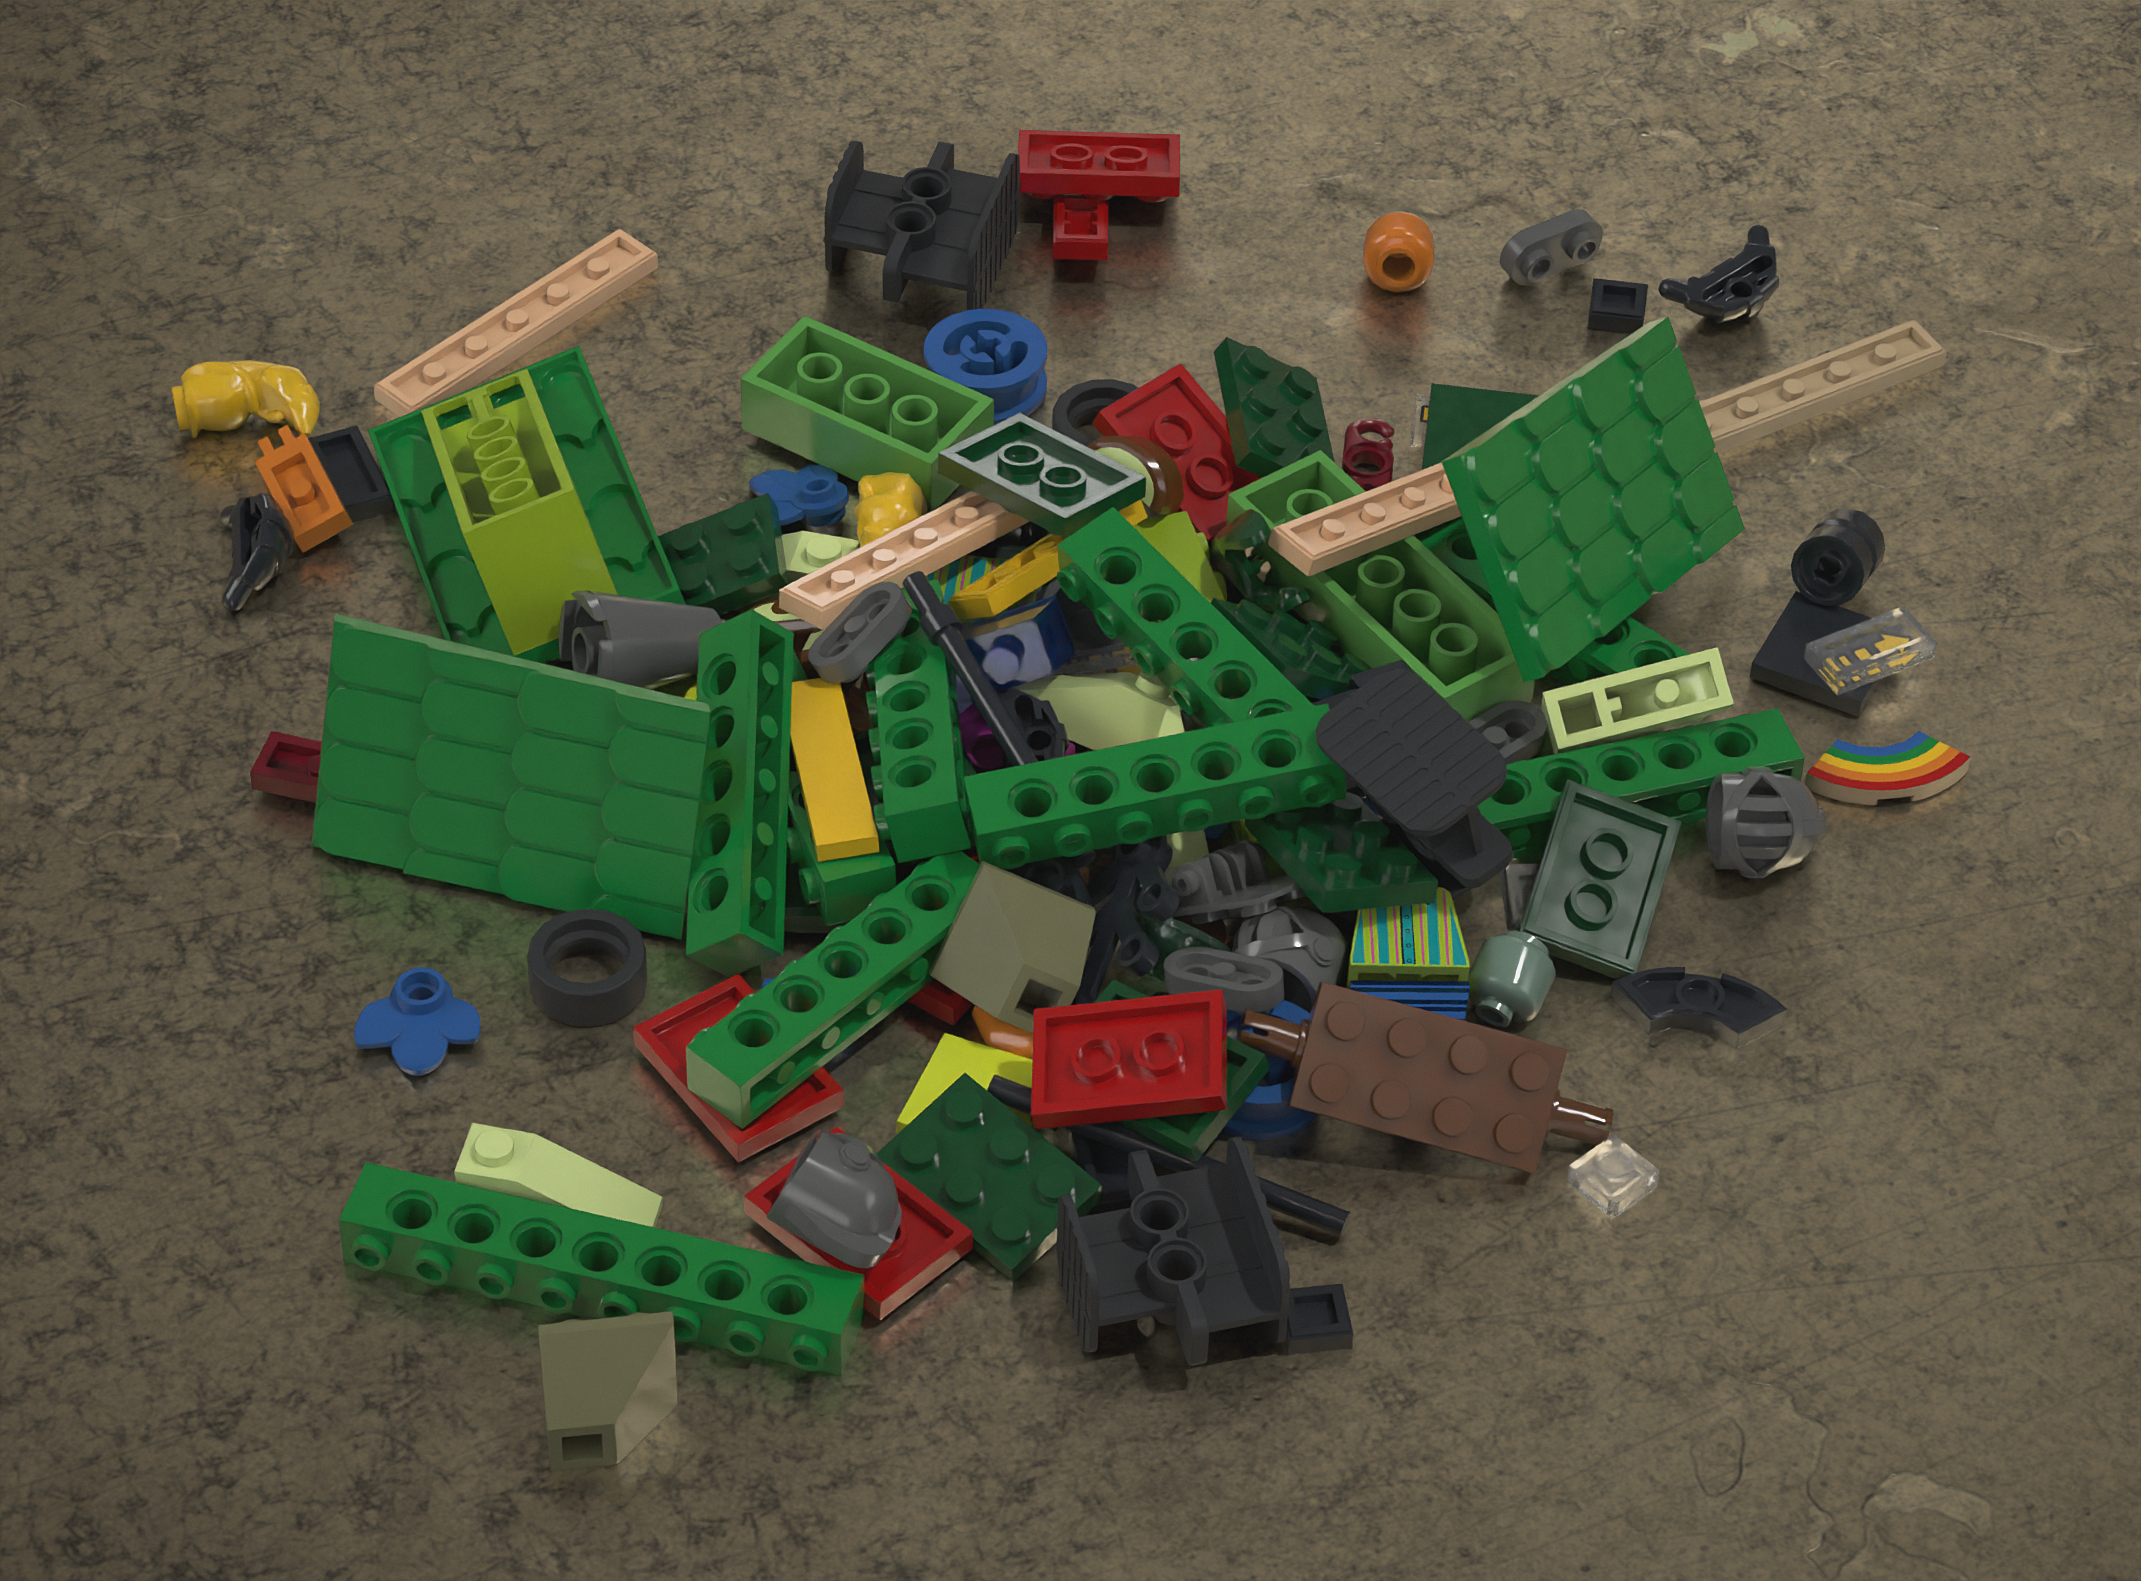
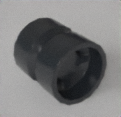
M1851 508L1835 509L1824 515L1793 554L1791 562L1792 578L1800 593L1812 602L1824 606L1842 605L1852 600L1883 560L1885 542L1882 531L1876 521L1867 514Z

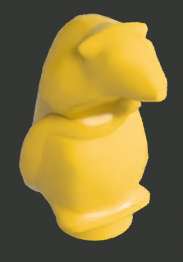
M253 360L198 363L183 373L181 377L182 385L171 387L179 431L191 430L192 438H197L201 429L218 432L234 430L246 423L251 414L271 423H278L283 426L288 425L290 428L294 427L299 435L305 433L309 437L314 431L320 412L319 398L313 387L308 384L302 371L295 367Z
M886 472L880 475H866L860 479L858 484L859 503L854 509V515L858 520L857 536L860 548L927 514V504L922 489L909 473Z

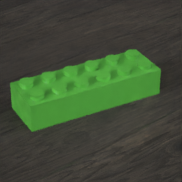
M1319 450L1228 494L1227 525L1246 510L1253 509L1265 518L1272 531V528L1366 491L1325 453ZM1413 535L1309 577L1268 545L1270 536L1267 537L1262 547L1252 549V556L1255 554L1258 557L1263 556L1272 567L1266 574V583L1283 586L1297 583L1304 587L1311 600L1293 608V610L1306 622L1309 619H1313L1333 631L1339 639L1335 645L1344 654L1349 653L1358 657L1372 669L1403 660L1412 673L1422 678L1428 686L1436 691L1467 722L1506 701L1516 700L1528 703L1532 701L1535 680L1523 682L1498 613Z

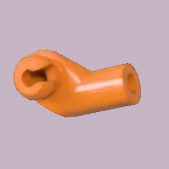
M977 1005L974 1007L972 1017L987 1046L1032 1059L1033 1033L996 1019Z

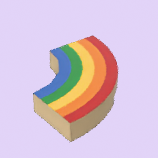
M1920 731L1904 742L1886 747L1857 746L1837 739L1806 773L1805 785L1817 794L1848 803L1877 805V799L1910 796L1911 801H1916L1935 795L1960 780L1968 772L1971 757Z

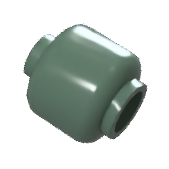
M1508 931L1504 935H1496L1483 942L1468 974L1467 986H1470V988H1466V993H1469L1468 999L1476 1006V1014L1482 1020L1494 1026L1507 1027L1510 1022L1526 1023L1536 1018L1556 974L1553 962L1548 957V949L1541 941L1523 932Z

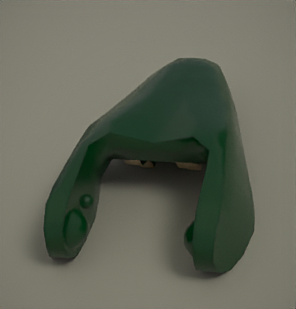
M1253 509L1246 510L1222 528L1210 543V556L1217 569L1249 602L1264 611L1274 613L1278 609L1286 612L1309 602L1311 599L1300 584L1292 583L1283 586L1265 582L1266 574L1272 567L1263 556L1258 557L1257 554L1252 556L1251 551L1253 548H1260L1265 544L1267 537L1271 534V530L1260 513Z

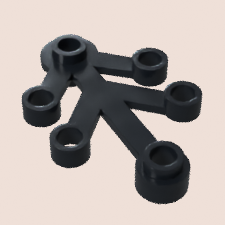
M1166 835L1149 838L1137 844L1117 845L1114 862L1087 885L1092 907L1098 905L1112 892L1113 894L1110 901L1096 912L1090 943L1092 948L1084 966L1080 987L1071 1005L1094 1003L1097 1000L1119 940L1121 945L1116 954V961L1133 976L1141 977L1146 975L1157 963L1159 949L1148 940L1133 903L1141 884L1143 889L1138 896L1137 906L1139 910L1155 922H1163L1169 919L1179 906L1180 894L1168 884L1164 875L1173 854Z

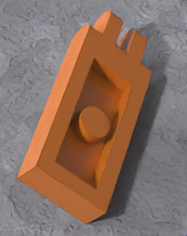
M285 425L277 430L284 443L282 446L275 449L268 436L257 441L264 456L256 459L255 464L272 497L279 503L285 516L288 518L294 531V540L301 551L305 552L352 526L353 523L306 434L303 433L295 438L289 426Z

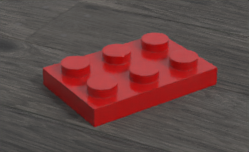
M1019 130L1020 193H1028L1030 196L1039 199H1050L1057 197L1059 194H1082L1087 199L1099 201L1110 199L1114 195L1136 196L1138 199L1146 202H1160L1168 197H1179L1180 134Z
M1181 363L1099 411L1092 423L1102 436H1143L1163 448L1175 461L1183 481L1184 498L1178 512L1187 511L1195 532L1204 533L1208 546H1210L1218 532L1227 526L1228 494L1261 479L1257 475L1236 467L1226 416Z
M739 974L633 1027L634 1045L737 1162L844 1107L843 1088L823 1066L743 1129L688 1090L686 1046L690 1044L698 1032L714 1026L735 1010L738 1003L745 996L755 993Z
M1222 989L1034 1009L1031 1116L1036 1129L1227 1110V1003Z
M838 1127L829 1132L846 1134ZM797 1157L744 1195V1213L806 1262L863 1274L864 1308L879 1320L887 1316L973 1249V1232L885 1163H883L885 1170L894 1180L902 1215L900 1225L890 1248L876 1266L870 1268H858L844 1263L766 1219L770 1209L779 1197Z

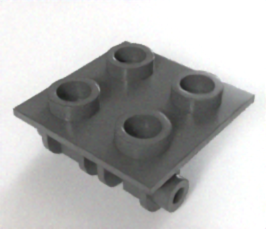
M1242 840L1232 846L1217 850L1177 868L1172 879V887L1180 894L1181 906L1177 908L1170 918L1191 915L1193 924H1202L1229 916L1228 909L1239 908L1241 917H1249L1276 909L1275 898H1277L1278 902L1307 895L1288 874L1268 877L1265 866L1266 854L1263 847L1250 840Z

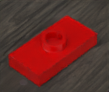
M1058 195L1054 197L1053 259L1108 260V199L1100 201L1090 200L1082 195Z

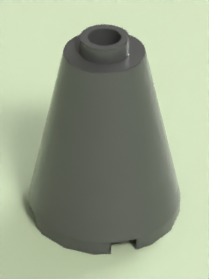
M588 590L575 591L572 595L576 600L565 601L561 610L559 623L561 662L572 661L573 671L655 690L697 675L699 633L726 620L720 619L718 613L712 608Z

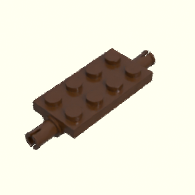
M1325 982L1319 983L1308 1020L1302 1018L1300 1023L1297 1024L1246 1008L1240 1021V1026L1262 1031L1265 1036L1241 1030V1032H1237V1041L1263 1054L1288 1060L1289 1068L1294 1069L1293 1083L1287 1106L1528 1173H1536L1544 1138L1548 1137L1549 1133L1593 1144L1598 1148L1604 1147L1610 1131L1588 1126L1584 1121L1606 1126V1124L1612 1125V1108H1602L1560 1096L1558 1085L1568 1049Z

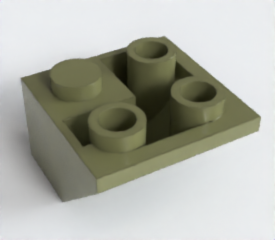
M982 861L929 973L932 977L996 1019L1033 1033L1034 1009L1071 1005L1081 984L1096 910L1094 907Z
M673 1311L652 1314L634 1313L628 1316L592 1320L572 1319L560 1323L538 1325L550 1472L618 1465L678 1405Z

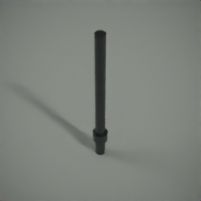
M922 571L908 575L902 584L922 616L919 622L921 628L932 645L941 647L1012 766L1039 762L962 637L963 625L949 604H942ZM1090 850L1081 855L1068 858L1073 866L1079 869L1093 862L1096 854L1093 850Z
M995 1074L987 1091L1004 1105L1031 1115L1032 1088ZM1116 1121L1062 1127L1126 1153L1147 1150L1152 1163L1177 1173L1225 1164L1205 1155H1202L1195 1163ZM1058 1127L1047 1128V1129H1050V1130H1052V1131H1056V1130L1058 1129ZM1256 1176L1259 1178L1261 1191L1266 1197L1268 1208L1339 1236L1343 1235L1351 1212Z

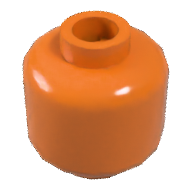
M1406 212L1387 213L1376 219L1367 230L1363 246L1364 268L1371 281L1383 290L1401 293L1410 292L1421 286L1431 275L1434 265L1435 245L1433 234L1427 224L1416 215Z

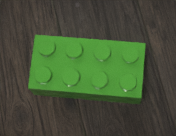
M805 315L740 378L743 430L822 466L831 468L858 482L866 475H880L886 472L909 473L922 489L926 499L927 513L937 509L960 485L938 473V453L994 426V399Z

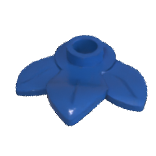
M807 465L797 473L784 469L769 470L752 477L748 482L750 490L758 497L769 493L778 507L780 526L793 523L799 519L808 526H826L841 520L846 514L845 505L849 501L848 489L843 483L838 482V474L825 466Z
M425 967L413 968L399 976L391 990L390 997L372 1002L364 1008L355 1025V1045L358 1048L391 1047L392 1057L399 1068L408 1074L420 1076L440 1066L446 1057L449 1043L470 1044L477 1042L481 1030L480 1016L472 1004L453 997L450 985L439 972Z

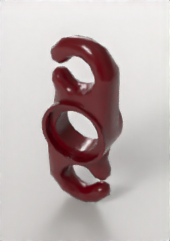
M1367 417L1355 420L1347 426L1344 437L1342 470L1365 491L1392 482L1394 456L1391 450L1394 444L1390 439L1393 438L1395 431L1386 421L1379 418ZM1374 432L1381 435L1384 439L1378 442L1371 441L1361 435ZM1360 463H1371L1379 466L1381 470L1375 473H1363L1357 471L1354 466Z

